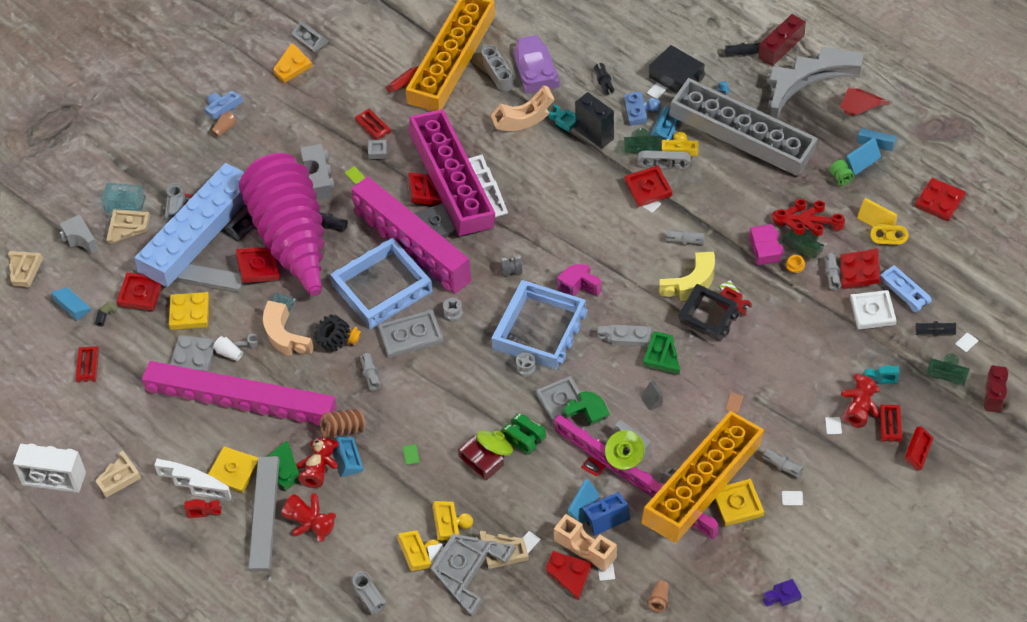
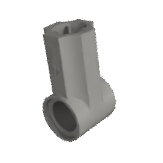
M179 183L170 184L166 190L168 197L165 218L169 221L181 210L186 202L183 187Z
M358 572L354 575L352 582L355 595L360 597L371 614L381 612L387 603L372 583L370 575L366 572ZM360 583L367 584L363 587L358 586Z

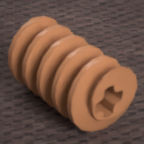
M359 409L326 412L320 420L321 434L325 438L329 437V434L331 437H335L336 434L342 436L343 433L345 435L350 433L356 434L358 431L363 433L365 428V419Z

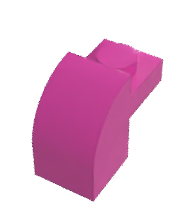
M575 264L567 267L558 276L557 288L561 292L575 296L581 289H584L598 297L602 292V282L597 276L591 275L590 266Z

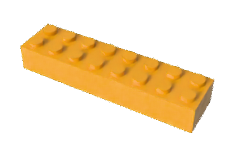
M457 1L406 88L407 104L430 111L443 109L496 16L495 1Z
M729 411L644 507L641 523L676 544L760 447L764 429Z

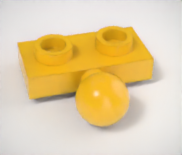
M677 132L673 136V140H662V151L686 152L691 157L698 156V141H689L684 132Z
M434 501L432 508L438 541H449L452 534L459 535L458 526L461 529L472 527L473 518L470 514L463 513L456 517L454 502Z
M418 530L399 533L397 540L410 571L430 568L432 563L428 556V546L440 543L437 540L431 539L424 545Z

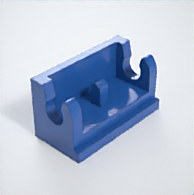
M616 492L583 508L587 525L590 524L594 536L630 520L628 503L620 492Z

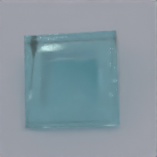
M276 292L273 298V302L286 304L289 313L296 301L295 298Z

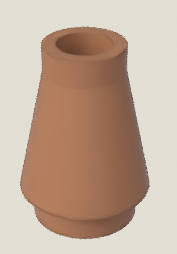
M226 111L225 114H221L211 132L219 138L235 126L237 119L230 112Z
M657 581L654 590L648 598L649 608L654 612H663L668 607L669 584L666 581Z

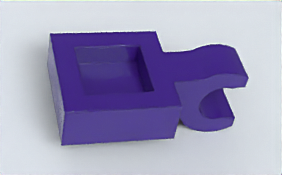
M790 579L774 585L773 590L765 592L763 602L766 607L780 602L783 607L801 600L802 595L794 580Z

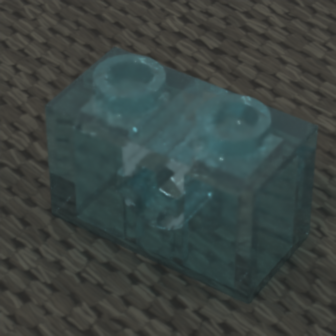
M107 183L102 203L106 212L113 213V209L142 211L146 197L143 186Z

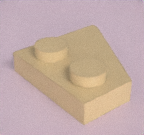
M113 209L106 239L107 243L112 244L147 232L151 217L150 213Z
M9 251L11 283L13 286L30 287L43 260L42 254Z
M124 451L118 454L119 459L114 464L110 463L106 471L96 480L97 486L106 498L141 479L139 472Z

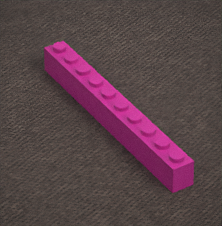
M149 361L142 377L144 388L150 393L157 392L170 397L177 396L187 400L202 401L206 404H218L226 408L233 407L242 411H254L262 415L269 414L282 419L289 418L298 422H310L320 426V420L324 413H331L336 411L337 408L335 396L155 361Z

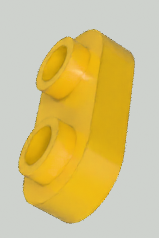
M877 224L871 228L870 236L878 244L899 245L908 240L909 233L902 225ZM878 230L883 231V235L880 237L876 236ZM901 231L902 236L896 237L895 233Z

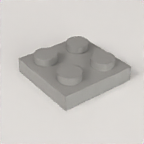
M179 335L170 365L209 372L215 354L213 346L216 339Z

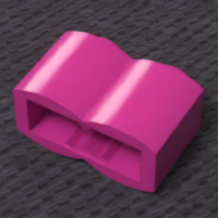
M772 224L750 227L749 238L757 264L780 262L784 252L782 244L778 243V230L774 229Z

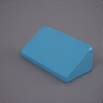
M669 106L660 111L649 137L661 141L671 140L679 120L669 116Z
M861 128L857 143L865 144L872 138H875L878 148L893 151L897 136Z
M872 138L847 155L846 163L848 169H851L854 175H857L881 158L876 139Z
M68 287L51 292L53 300L76 321L92 310Z
M336 437L334 440H337L339 445L334 448L333 456L338 464L340 477L362 472L364 468L354 437Z
M588 479L584 480L568 508V516L582 524L585 522L583 508L596 502L599 497L598 491Z

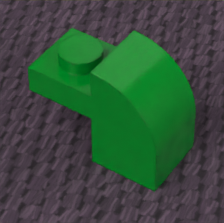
M587 391L580 392L576 397L578 402L576 400L570 401L565 404L562 410L564 418H569L583 412L589 426L607 419L610 415L603 399L599 395Z

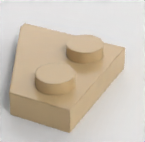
M479 531L481 540L489 542L491 540L506 545L512 544L516 547L507 564L488 554L486 557L488 569L529 560L523 538H511L502 534L494 536L486 534V531Z

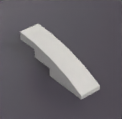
M483 154L469 158L496 213L495 218L507 215L508 211L496 180L494 181L489 167L486 165Z
M156 459L155 468L158 476L173 478L176 486L189 487L192 495L231 501L232 497L229 487L214 477L183 464Z

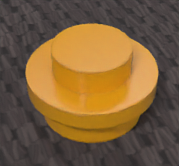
M792 255L786 261V268L790 272L799 273L804 270L805 261L799 255Z
M357 327L354 329L350 328V333H347L350 335L349 338H346L348 345H356L362 332Z

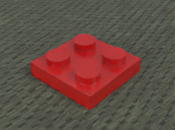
M659 165L624 176V181L638 207L672 197L673 191Z
M932 177L917 199L915 207L949 222L964 199L966 192Z
M267 247L236 249L235 255L242 283L279 280L280 274L276 259Z
M878 248L840 254L841 285L843 289L881 283Z
M126 272L117 299L118 307L154 311L163 285L144 274Z

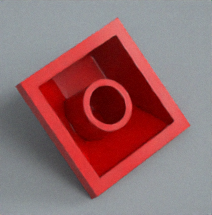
M848 87L840 108L845 110L844 113L855 116V114L861 115L889 105L890 101L862 89Z

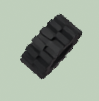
M330 314L329 318L325 316L323 317L324 321H319L320 325H316L317 331H314L313 334L316 335L314 340H316L315 342L326 351L333 352V350L338 351V347L341 349L343 343H347L345 339L350 337L347 334L350 333V326L339 316Z

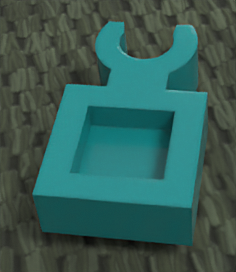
M553 105L554 112L548 110V118L555 120V124L570 132L576 126L575 113L568 109L561 111L558 105Z
M886 365L879 367L878 370H864V376L872 378L878 384L898 383L899 366Z

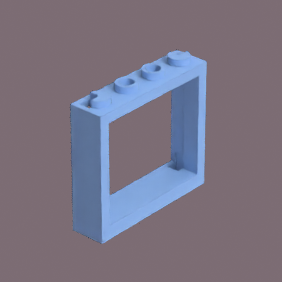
M394 238L381 243L378 247L367 251L361 257L352 260L349 264L330 274L332 286L369 329H372L433 292L430 278ZM394 253L418 281L368 310L344 282Z
M521 280L492 336V348L515 357L524 352L531 353L535 357V363L557 370L560 363L563 364L566 358L565 352L567 348L570 349L573 344L574 334H578L580 330L581 320L587 316L586 300ZM527 298L575 313L554 355L506 339Z

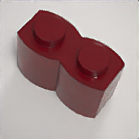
M992 365L989 369L985 385V411L1000 413L1003 409L1007 394L1008 370L1006 367Z
M476 435L458 449L459 458L485 480H488L504 466L503 455L496 454L479 443Z

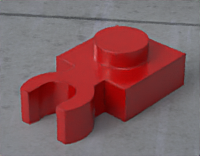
M725 286L720 294L737 302L742 316L747 315V311L742 309L744 306L752 308V303L749 300H742V294L728 286ZM716 302V304L728 310V307Z
M193 499L184 503L187 518L208 517V514H221L220 500L206 503L205 500Z

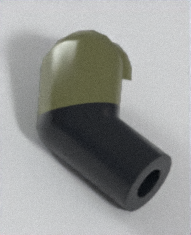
M112 301L106 302L98 310L95 324L100 327L104 326L107 314L109 312L114 314L117 311V304Z

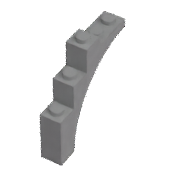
M821 47L820 54H816V59L797 56L796 63H792L791 69L773 66L772 73H768L767 84H770L769 91H771V98H773V101L769 100L768 111H771L770 116L778 119L780 111L787 100L809 84L835 77L860 78L864 53Z

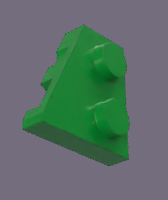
M657 331L653 332L643 360V366L680 374V365L678 364L673 335Z
M285 441L267 456L279 457L278 486L285 492L299 481V472L288 441Z

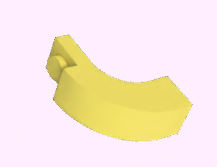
M714 252L695 253V269L686 277L659 279L660 297L679 296V302L687 301L696 284L709 288L714 278Z

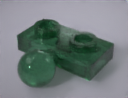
M639 128L635 131V137H624L625 152L661 151L660 136H649V132L645 128Z
M791 229L783 236L781 242L789 248L795 249L813 259L824 248L823 244L817 242L819 236H815L809 229L806 230L804 235L795 234Z
M949 353L944 357L943 361L931 358L926 375L935 379L950 381L954 384L965 385L970 368L959 366V357L954 353Z

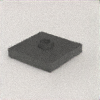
M443 203L414 213L443 238L457 234Z

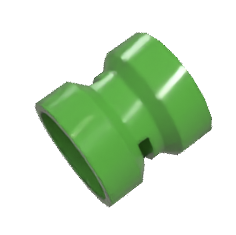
M844 160L834 162L829 168L830 173L836 177L837 183L841 186L847 185L854 178V173L851 169H848V165Z

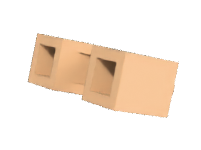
M567 514L564 515L554 528L555 542L586 561L591 562L604 572L617 558V544L602 535H599L596 539L591 538L583 530V524Z

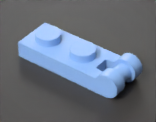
M895 265L880 275L881 281L903 299L913 312L917 313L922 309L923 305L926 306L931 303V297Z

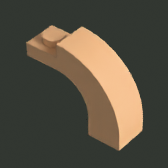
M543 85L527 103L515 107L500 104L490 116L496 129L504 131L522 130L542 121L549 114L547 108L555 99L549 87Z
M268 300L263 314V324L274 348L290 357L294 350L300 354H312L314 346L311 338L291 334L284 329L289 316L286 304Z

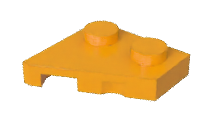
M292 43L273 68V71L283 83H286L313 66L312 62Z

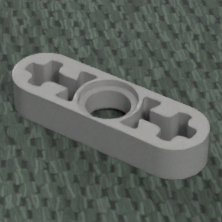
M641 151L638 154L637 163L642 168H651L659 165L660 169H687L691 165V156L686 152Z

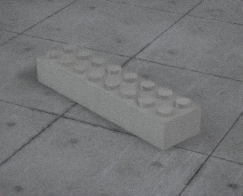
M690 78L687 79L671 102L669 116L798 177L815 152L818 138Z

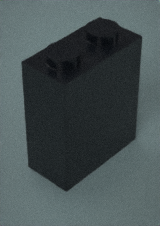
M670 45L649 65V78L678 93L688 78L696 82L703 80L705 64Z
M589 92L585 93L575 101L576 131L603 149L614 140V110Z

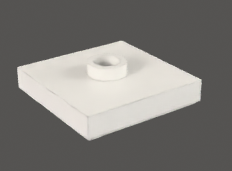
M888 290L850 295L857 329L896 325L897 320Z

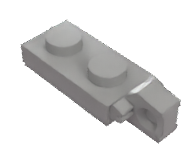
M629 325L598 326L597 337L598 339L611 342L612 345L648 347L651 340L652 327Z

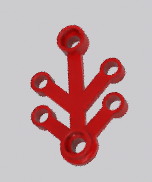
M798 199L793 207L787 210L779 209L772 213V220L775 225H787L798 235L805 232V227L812 231L815 236L823 235L824 226L814 223L830 224L829 226L833 230H842L845 226V218L842 214L836 213L832 217L813 216L825 210V202L821 200L815 201L814 207L804 211L807 202L803 199ZM798 211H804L803 213H801V214H799V215H798V214H795V213L798 212Z

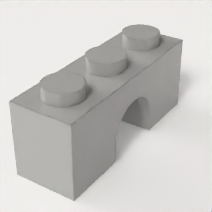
M322 144L302 147L301 153L304 166L307 167L309 172H315L310 174L309 178L313 182V190L317 194V199L332 197L331 189L335 187L333 178H329V175H332L330 164L326 165V161H329L327 150L323 151Z

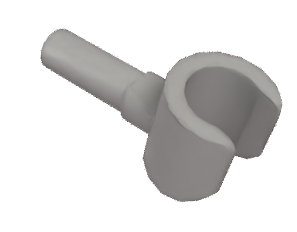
M250 334L247 340L235 342L234 344L237 347L247 346L250 349H255L258 344L256 341L257 335Z

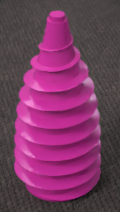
M273 153L265 155L247 167L239 181V191L243 195L244 203L247 205L253 224L258 228V234L264 239V244L271 250L272 256L280 261L282 267L290 270L293 276L298 277L299 282L311 296H317L321 293L322 289L319 262L323 259V254L320 251L323 249L325 242L322 239L324 228L321 226L322 215L319 213L320 205L316 201L317 194L313 190V182L309 178V170L304 165L298 164L296 159L290 154Z

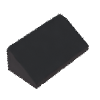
M248 209L224 229V232L236 241H239L255 227Z

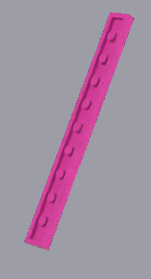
M561 415L555 418L556 432L653 498L665 485L657 482L649 473L642 472L637 467L629 470H620L613 467L606 458V446L601 440L594 439L586 430L578 428L568 418H564ZM704 513L692 525L711 539H714L718 534L717 521Z

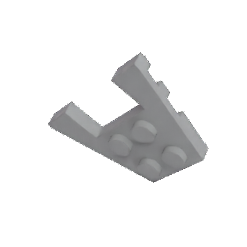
M452 534L431 569L466 611L473 616L483 600L466 590L467 586L488 554L507 564L516 547L512 544L506 545L490 540L489 542L474 537Z

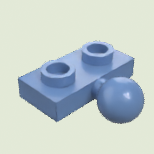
M230 91L223 97L217 93H212L207 98L209 106L204 108L206 115L216 120L220 118L222 113L225 114L226 111L236 108L238 104L243 102L242 96L234 91Z
M642 91L624 95L630 126L648 123L645 110L656 112L660 109L661 103L657 98H650L647 103H644Z

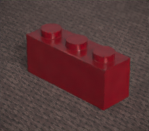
M794 14L786 18L760 43L759 59L774 66L805 36L806 21Z

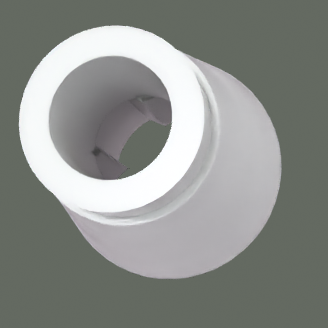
M220 336L213 346L217 354L236 362L243 355V352L227 337Z

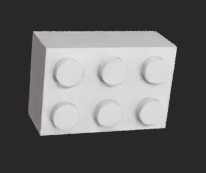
M20 444L13 463L21 484L26 486L79 493L86 474L78 451L73 449L64 450L53 446L42 447L35 444Z

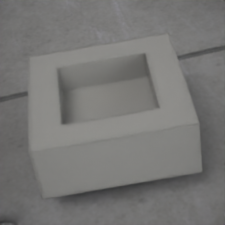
M387 140L368 141L369 159L387 158Z

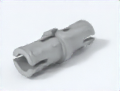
M667 230L666 242H681L683 245H687V243L704 245L705 233L688 232V230Z
M828 253V257L827 255L824 256L826 265L825 275L828 277L829 288L837 290V285L838 288L841 287L840 268L837 266L836 255Z
M365 353L363 356H360L363 376L367 379L369 389L375 391L381 387L377 375L378 369L374 366L372 355Z
M769 448L763 454L762 460L773 464L780 471L784 470L796 478H799L803 472L801 470L804 467L789 460V457L786 455L782 456Z

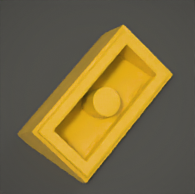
M865 198L857 218L873 227L877 224L896 225L898 215Z

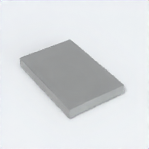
M433 309L378 325L388 358L444 343Z

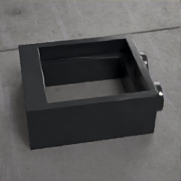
M696 284L678 317L680 323L721 342L723 337H727L729 334L732 321L737 320L740 311L737 302ZM704 296L728 307L717 329L692 317Z

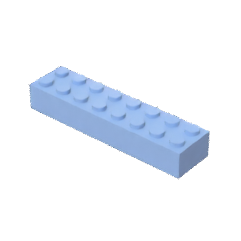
M225 163L136 255L135 262L138 273L144 274L168 287L245 205L243 195L239 191V181L244 172Z

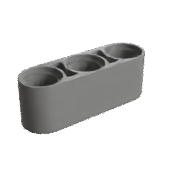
M484 46L481 51L483 66L500 91H510L513 88L512 71L495 46Z

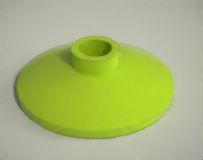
M480 430L476 434L479 443L488 450L504 456L512 454L513 447L504 438L505 435L503 433Z
M621 430L614 433L607 441L605 447V455L608 462L620 470H629L636 467L642 461L645 454V445L642 438L630 430ZM630 449V453L624 455V450Z

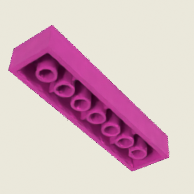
M444 109L410 116L408 132L458 235L461 236L494 228L496 213Z
M367 176L351 188L355 214L366 220L370 227L378 230L383 238L389 240L394 238L421 269H425L434 280L437 279L446 290L456 294L471 282L469 258L370 177Z

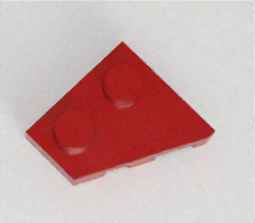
M408 173L407 180L412 203L429 205L443 203L427 174Z
M553 551L546 566V572L552 578H555L563 588L566 587L575 599L579 600L591 571L592 563Z

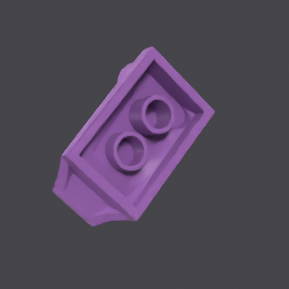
M537 35L519 38L513 52V57L525 94L538 92L543 85L549 87V89L560 87L557 70L553 65L547 46Z

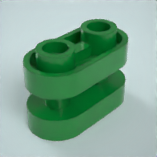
M515 414L511 419V424H506L500 430L509 443L529 455L536 449L535 443L541 444L546 438L544 427L532 422L525 414Z

